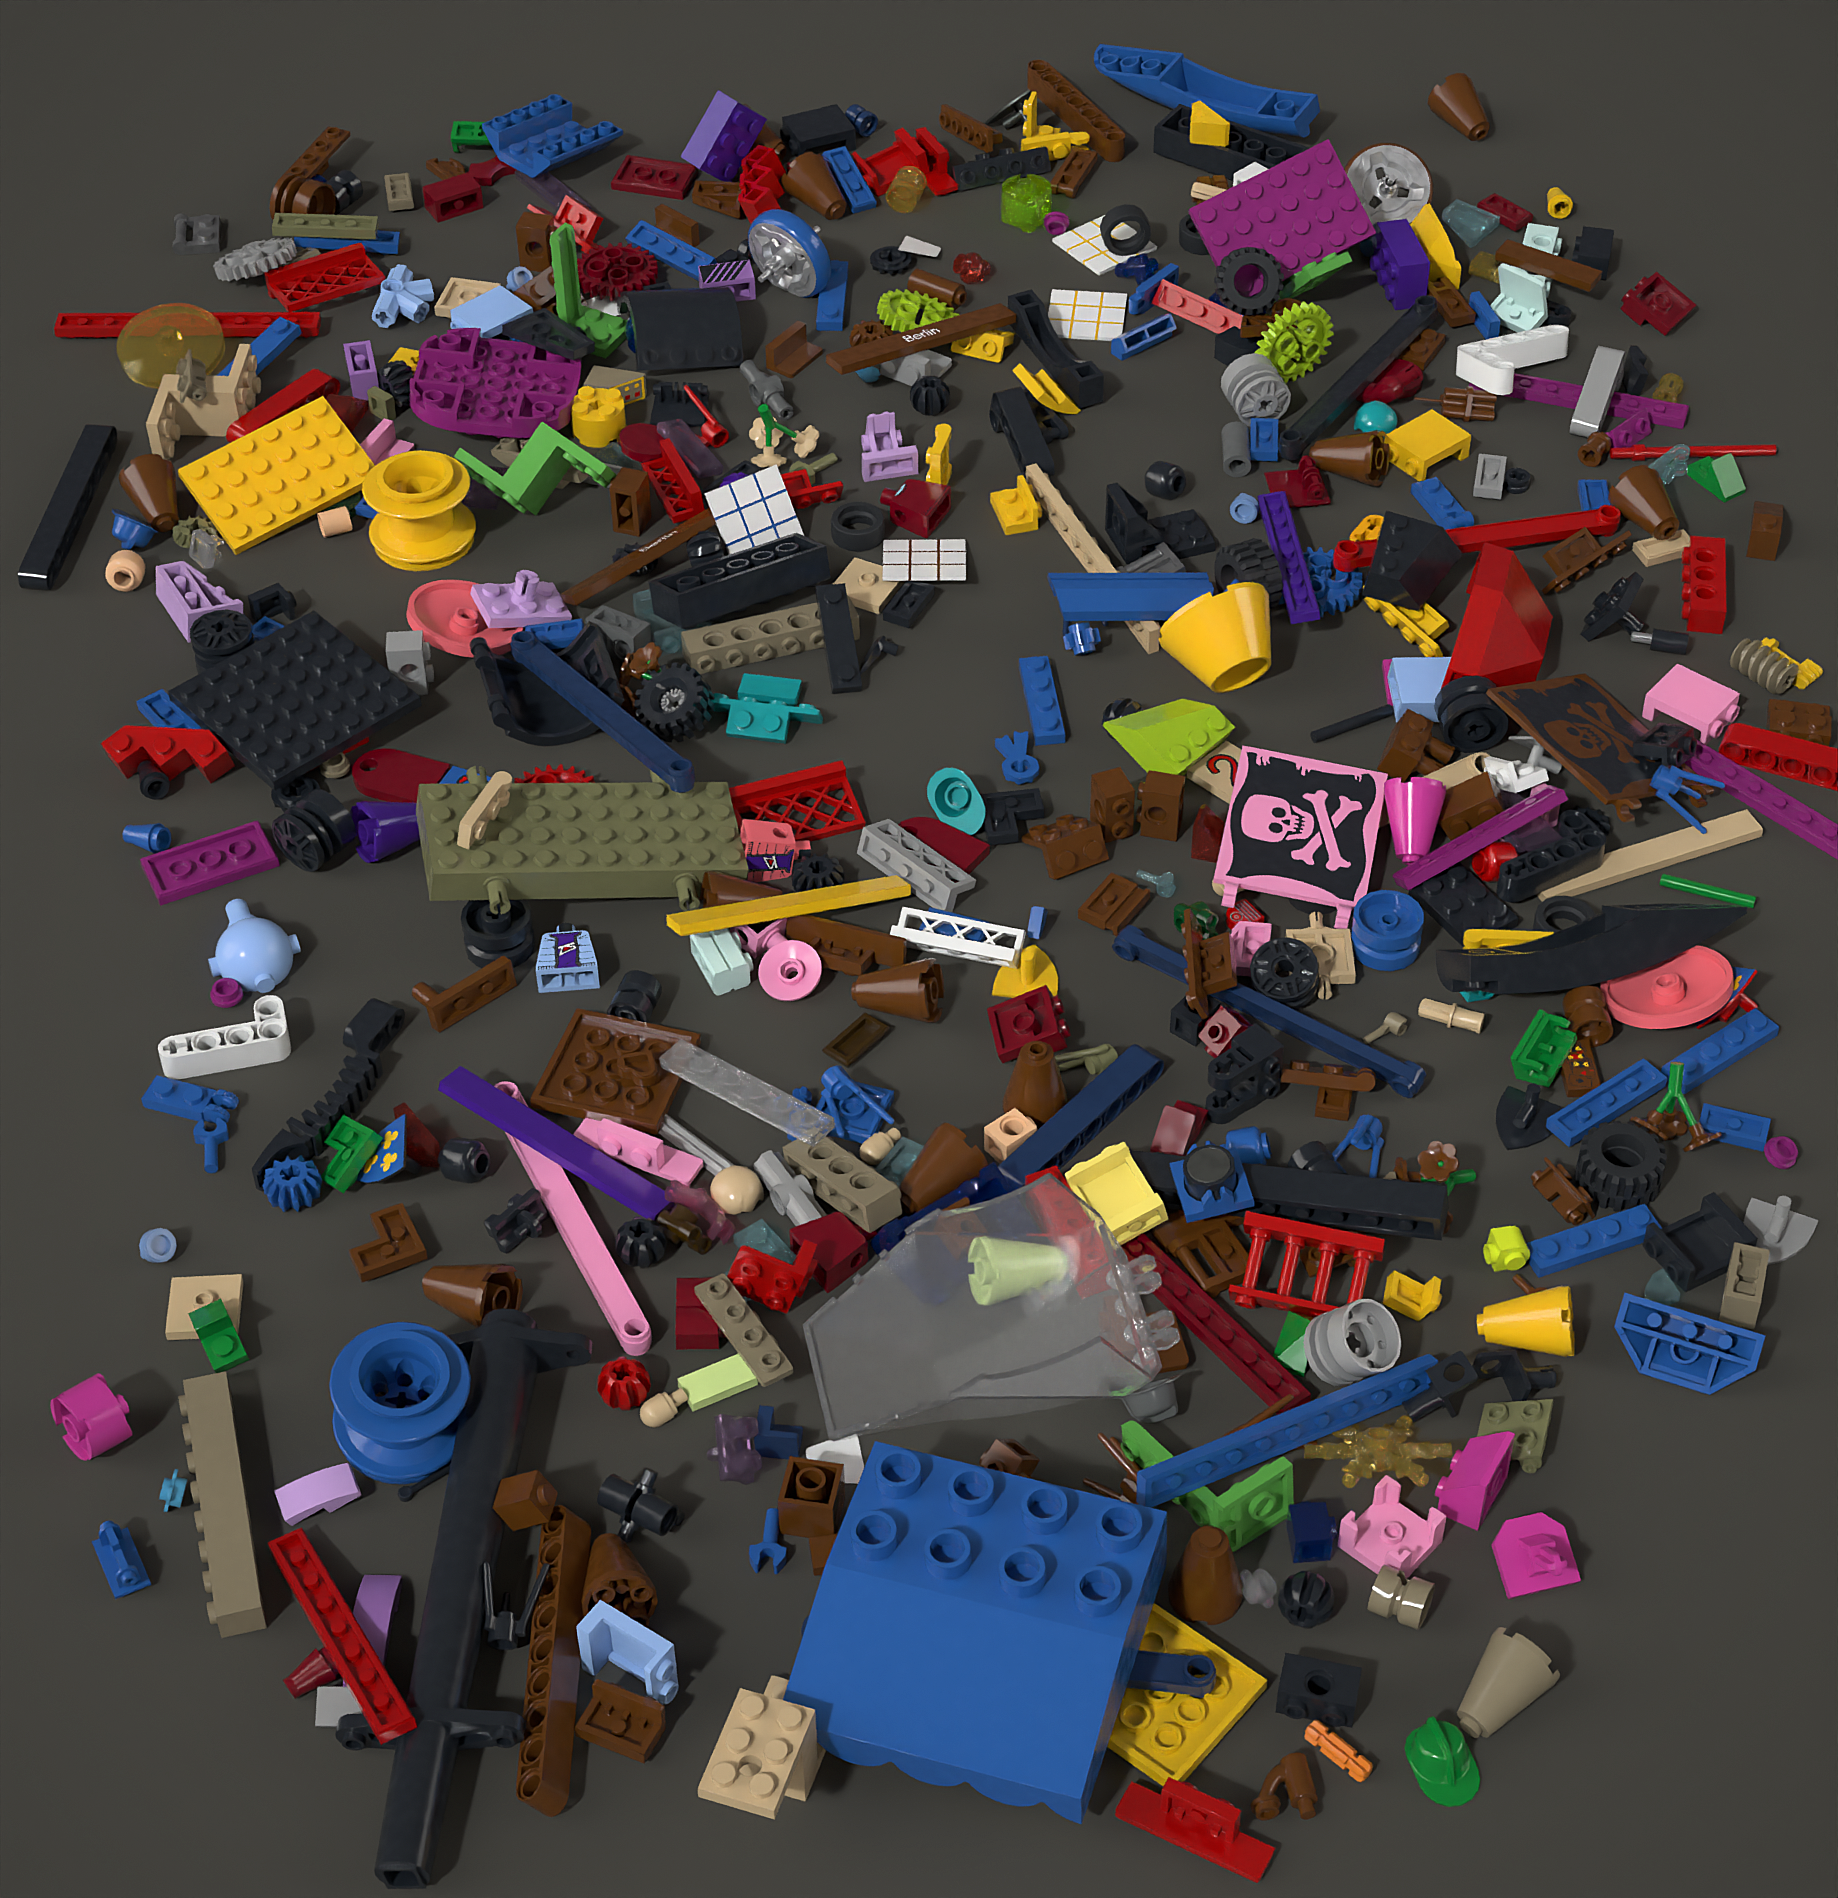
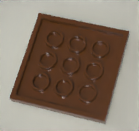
M577 1008L530 1098L531 1108L582 1119L588 1118L602 1121L605 1118L637 1131L657 1135L661 1122L664 1121V1116L668 1113L700 1046V1034ZM653 1050L658 1075L654 1084L638 1086L632 1079H624L619 1076L617 1070V1060L619 1057L627 1053Z

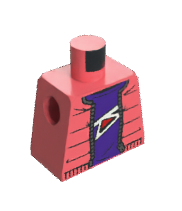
M742 820L740 837L749 869L746 880L757 883L787 878L792 873L794 860L802 859V856L811 857L810 841H795L792 827L788 823Z

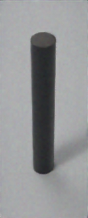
M1390 704L1312 731L1310 734L1311 739L1314 743L1392 716L1394 713L1393 708Z

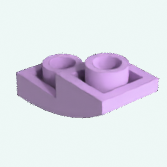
M349 1463L311 1473L275 1490L284 1520L291 1526L322 1508L331 1513L361 1496L359 1486Z

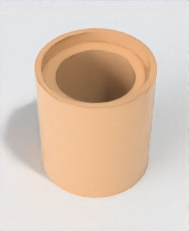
M345 506L317 513L319 526L324 538L352 531L350 516Z

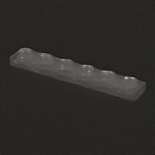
M680 1039L659 1057L660 1065L665 1070L813 1147L835 1128L834 1117L683 1039Z

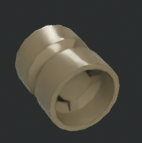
M1384 1564L1374 1583L1367 1609L1369 1612L1387 1619L1392 1615H1396L1398 1623L1419 1630L1429 1610L1435 1590V1583L1417 1576L1408 1580L1403 1571Z

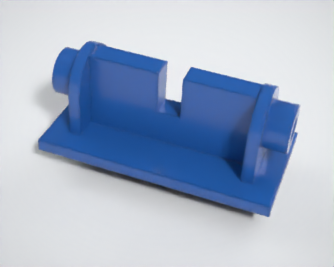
M113 1521L102 1523L98 1533L99 1539L92 1541V1544L115 1599L150 1586L151 1582L128 1527L121 1530L120 1526L114 1524Z

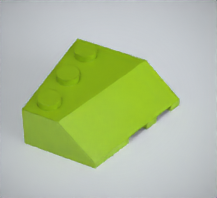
M1179 699L1104 722L1102 725L1147 773L1149 770L1182 776L1194 764L1219 747L1235 728L1214 705L1187 699Z

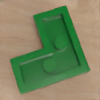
M343 1115L324 1141V1143L338 1152L321 1175L322 1181L344 1194L348 1187L355 1183L359 1171L367 1160L376 1153L378 1144L383 1137L368 1127Z

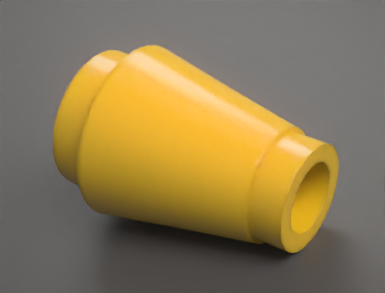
M1553 187L1548 191L1547 209L1549 214L1554 218L1561 219L1567 217L1573 208L1571 198L1558 187Z

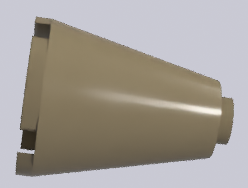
M1499 1627L1492 1634L1457 1711V1715L1461 1720L1459 1722L1460 1727L1474 1738L1479 1736L1488 1738L1554 1686L1560 1678L1558 1669L1552 1674L1548 1668L1552 1660L1544 1651L1517 1632L1512 1638L1504 1635L1503 1633L1507 1628Z

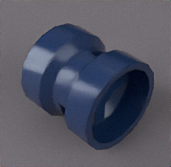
M859 104L851 105L845 112L846 117L860 135L868 137L876 130L878 125L877 116L870 111H866Z

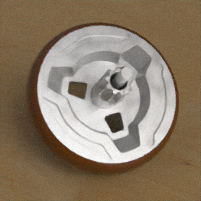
M1376 143L1358 151L1344 167L1372 225L1377 222L1407 219L1409 224H1411L1425 204L1431 205L1433 180L1429 168L1417 153L1403 145ZM1382 168L1386 176L1377 180L1375 170ZM1398 188L1407 190L1409 192L1408 197H1397ZM1372 198L1376 201V205H1379L1375 209L1369 205Z

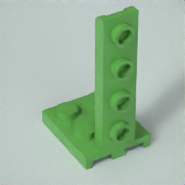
M564 223L552 233L549 242L552 252L554 290L556 291L558 317L566 323H572L576 327H581L587 337L595 342V352L591 354L607 358L634 332L633 324L631 321L581 305L574 228L572 225Z
M1128 1421L1121 1425L1122 1451L1130 1461H1135L1143 1469L1174 1457L1136 1421ZM1282 1456L1271 1464L1264 1465L1258 1472L1244 1481L1235 1483L1228 1491L1218 1497L1206 1486H1202L1171 1500L1177 1505L1181 1504L1199 1526H1214L1224 1531L1229 1539L1232 1552H1235L1294 1514L1293 1464Z

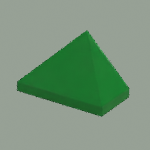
M1289 1310L1272 1357L1289 1373L1304 1377L1309 1364L1303 1343L1305 1330L1315 1317Z

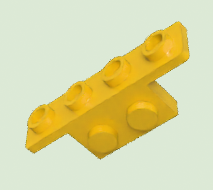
M1371 597L1364 598L1369 608L1374 612L1379 610L1384 620L1392 628L1397 626L1401 629L1402 636L1410 644L1413 642L1417 643L1419 650L1425 657H1444L1440 647L1433 640L1449 627V624L1444 617L1426 602L1419 611Z

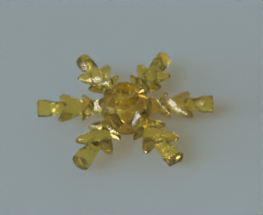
M1402 1415L1394 1426L1385 1424L1383 1427H1371L1361 1432L1359 1425L1355 1424L1352 1427L1348 1426L1332 1433L1335 1437L1343 1439L1345 1443L1323 1442L1320 1445L1304 1444V1458H1323L1326 1461L1354 1458L1341 1469L1343 1473H1346L1342 1477V1483L1347 1488H1353L1361 1477L1371 1479L1373 1475L1371 1471L1383 1472L1387 1469L1388 1471H1395L1398 1479L1406 1476L1415 1485L1424 1487L1429 1481V1476L1422 1472L1424 1468L1421 1465L1413 1463L1411 1459L1433 1460L1436 1457L1451 1458L1452 1445L1451 1443L1432 1444L1429 1441L1401 1444L1414 1433L1409 1429L1413 1424L1412 1419L1407 1415Z

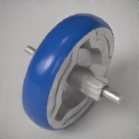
M781 209L767 210L757 216L748 231V246L753 260L762 272L758 280L764 282L768 279L773 285L802 298H809L821 292L830 280L831 261L824 243L817 234L820 231V227L815 226L812 229L800 217Z

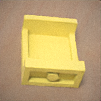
M1125 1142L1105 1148L1101 1154L1086 1162L1077 1163L1070 1171L1065 1173L1068 1185L1110 1251L1168 1220L1163 1201L1158 1193H1154L1133 1160Z

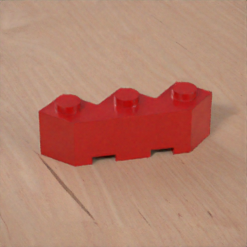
M757 145L741 160L743 173L740 174L739 187L741 194H738V201L750 224H752L757 216L767 210L781 209L777 199L785 193L779 183V179L786 171L775 150L762 145Z
M125 725L100 743L110 760L126 779L138 772V765L147 760L152 761L169 778V781L194 764L211 784L235 766L225 747L210 730Z

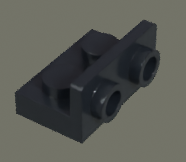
M1658 723L1633 743V755L1645 756L1648 760L1662 759V765L1671 768L1672 765L1679 768L1694 756L1697 749V740L1694 737L1693 726Z

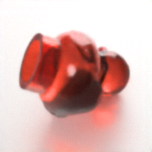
M976 252L961 253L954 260L953 271L959 274L960 279L964 283L972 284L982 281L984 276L989 275L991 265Z

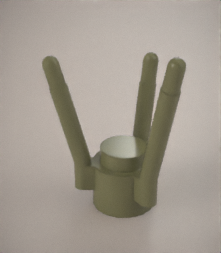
M1103 1044L1095 1048L1056 1055L1055 1058L1057 1062L1072 1060L1058 1065L1060 1071L1085 1064L1090 1074L1099 1075L1118 1058V1055L1110 1044Z

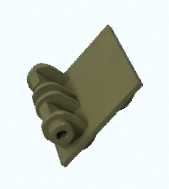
M1554 1400L1485 1403L1477 1437L1506 1431L1514 1433L1515 1438L1510 1460H1519L1525 1472L1535 1473L1542 1465L1541 1458L1546 1446L1545 1442L1548 1437L1547 1432L1551 1423Z

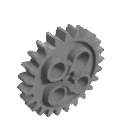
M280 237L276 240L272 238L268 241H255L242 246V249L233 250V253L225 254V257L219 258V261L214 262L215 265L213 267L218 279L222 281L239 280L242 277L246 279L262 275L271 268H278V265L286 264V261L292 260V257L296 256L297 250L292 238L289 239V237L284 239Z

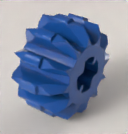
M287 1155L284 1162L274 1160L273 1168L265 1169L263 1189L272 1207L280 1206L283 1212H286L289 1208H294L298 1212L300 1206L311 1207L312 1200L320 1198L322 1179L313 1160L305 1162L302 1155L295 1160H291Z

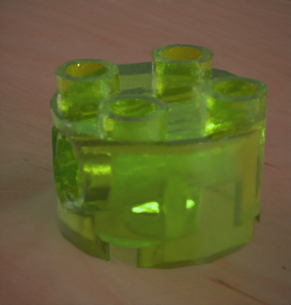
M1019 174L1006 179L1002 184L1001 193L1002 222L1019 227L1023 232L1029 233L1035 231L1036 227L1044 224V217L1052 210V188L1050 182L1044 177L1035 174H1027V178L1021 179Z

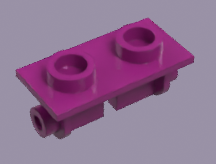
M1644 407L1636 414L1629 415L1610 432H1605L1611 439V448L1632 447L1633 444L1638 443L1652 433L1647 408Z

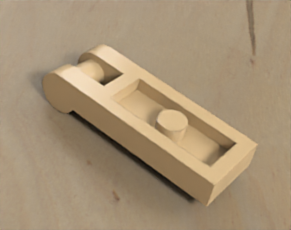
M504 771L496 772L462 818L459 825L458 846L469 850L476 839L480 840L483 837L488 821L495 820L500 807L508 805L510 798L508 790L512 784V776Z

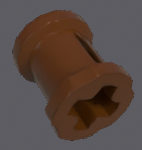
M1595 431L1591 433L1587 439L1588 443L1579 448L1578 458L1584 465L1589 467L1597 466L1602 460V454H1606L1612 447L1610 437L1604 432Z

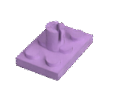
M529 570L517 572L514 583L473 584L470 592L488 628L525 627L527 625L571 620L572 615L553 582H539L538 575Z

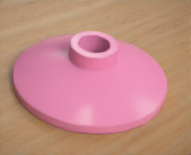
M796 940L784 941L774 945L763 956L758 970L759 981L765 992L777 1000H799L810 994L818 985L822 974V964L817 952L810 945ZM793 971L798 972L796 977L788 979L789 973Z

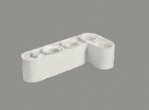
M266 995L259 998L254 1004L255 1021L165 1038L158 1045V1052L165 1076L170 1079L179 1080L279 1062L286 1059L291 1053V1044L282 1000L274 995Z

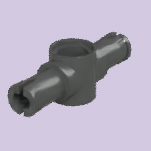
M752 360L744 361L740 366V373L749 382V393L754 404L757 406L767 404L781 421L790 419L793 415V408L784 399V388L779 377L775 374L768 376L766 373L761 372Z

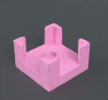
M1386 1475L1375 1486L1373 1504L1356 1521L1355 1512L1352 1510L1341 1520L1338 1547L1376 1574H1379L1380 1569L1385 1564L1403 1571L1407 1579L1442 1543L1447 1516L1436 1508L1431 1507L1427 1521L1399 1503L1401 1485Z

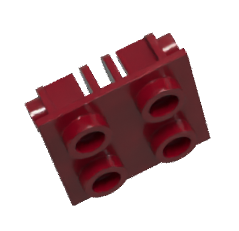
M1303 456L1299 462V468L1296 470L1264 472L1270 493L1285 491L1290 508L1331 503L1319 467L1316 468V462L1313 457Z

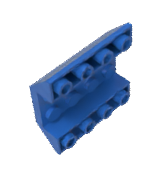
M551 94L547 98L531 102L527 106L513 109L507 114L496 116L492 120L482 123V129L498 159L531 178L602 150L623 135V130L609 121H602L588 129L572 121V102L558 94Z

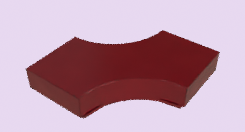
M497 155L485 162L471 163L468 171L481 186H493L498 179L504 176L521 173L500 161Z

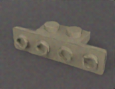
M720 1274L695 1286L696 1296L761 1386L771 1385L793 1373V1366L779 1348L776 1339L767 1332L757 1313L750 1309L725 1274Z

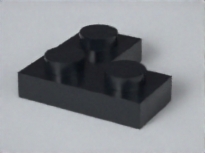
M1039 788L980 794L986 807V817L983 826L987 844L989 845L1018 842L1019 833L1016 821L1044 818V807Z

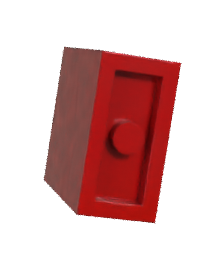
M903 127L894 131L896 144L865 159H862L856 151L851 153V157L868 187L877 197L930 172L925 151Z

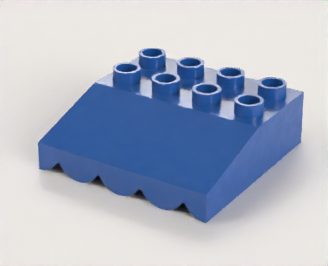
M875 1441L825 1564L783 1700L815 1709L817 1743L829 1753L842 1760L863 1766H879L892 1762L907 1775L932 1785L955 1786L968 1782L978 1792L997 1802L1020 1807L1032 1806L1043 1802L1060 1816L1082 1824L1167 1564V1512Z

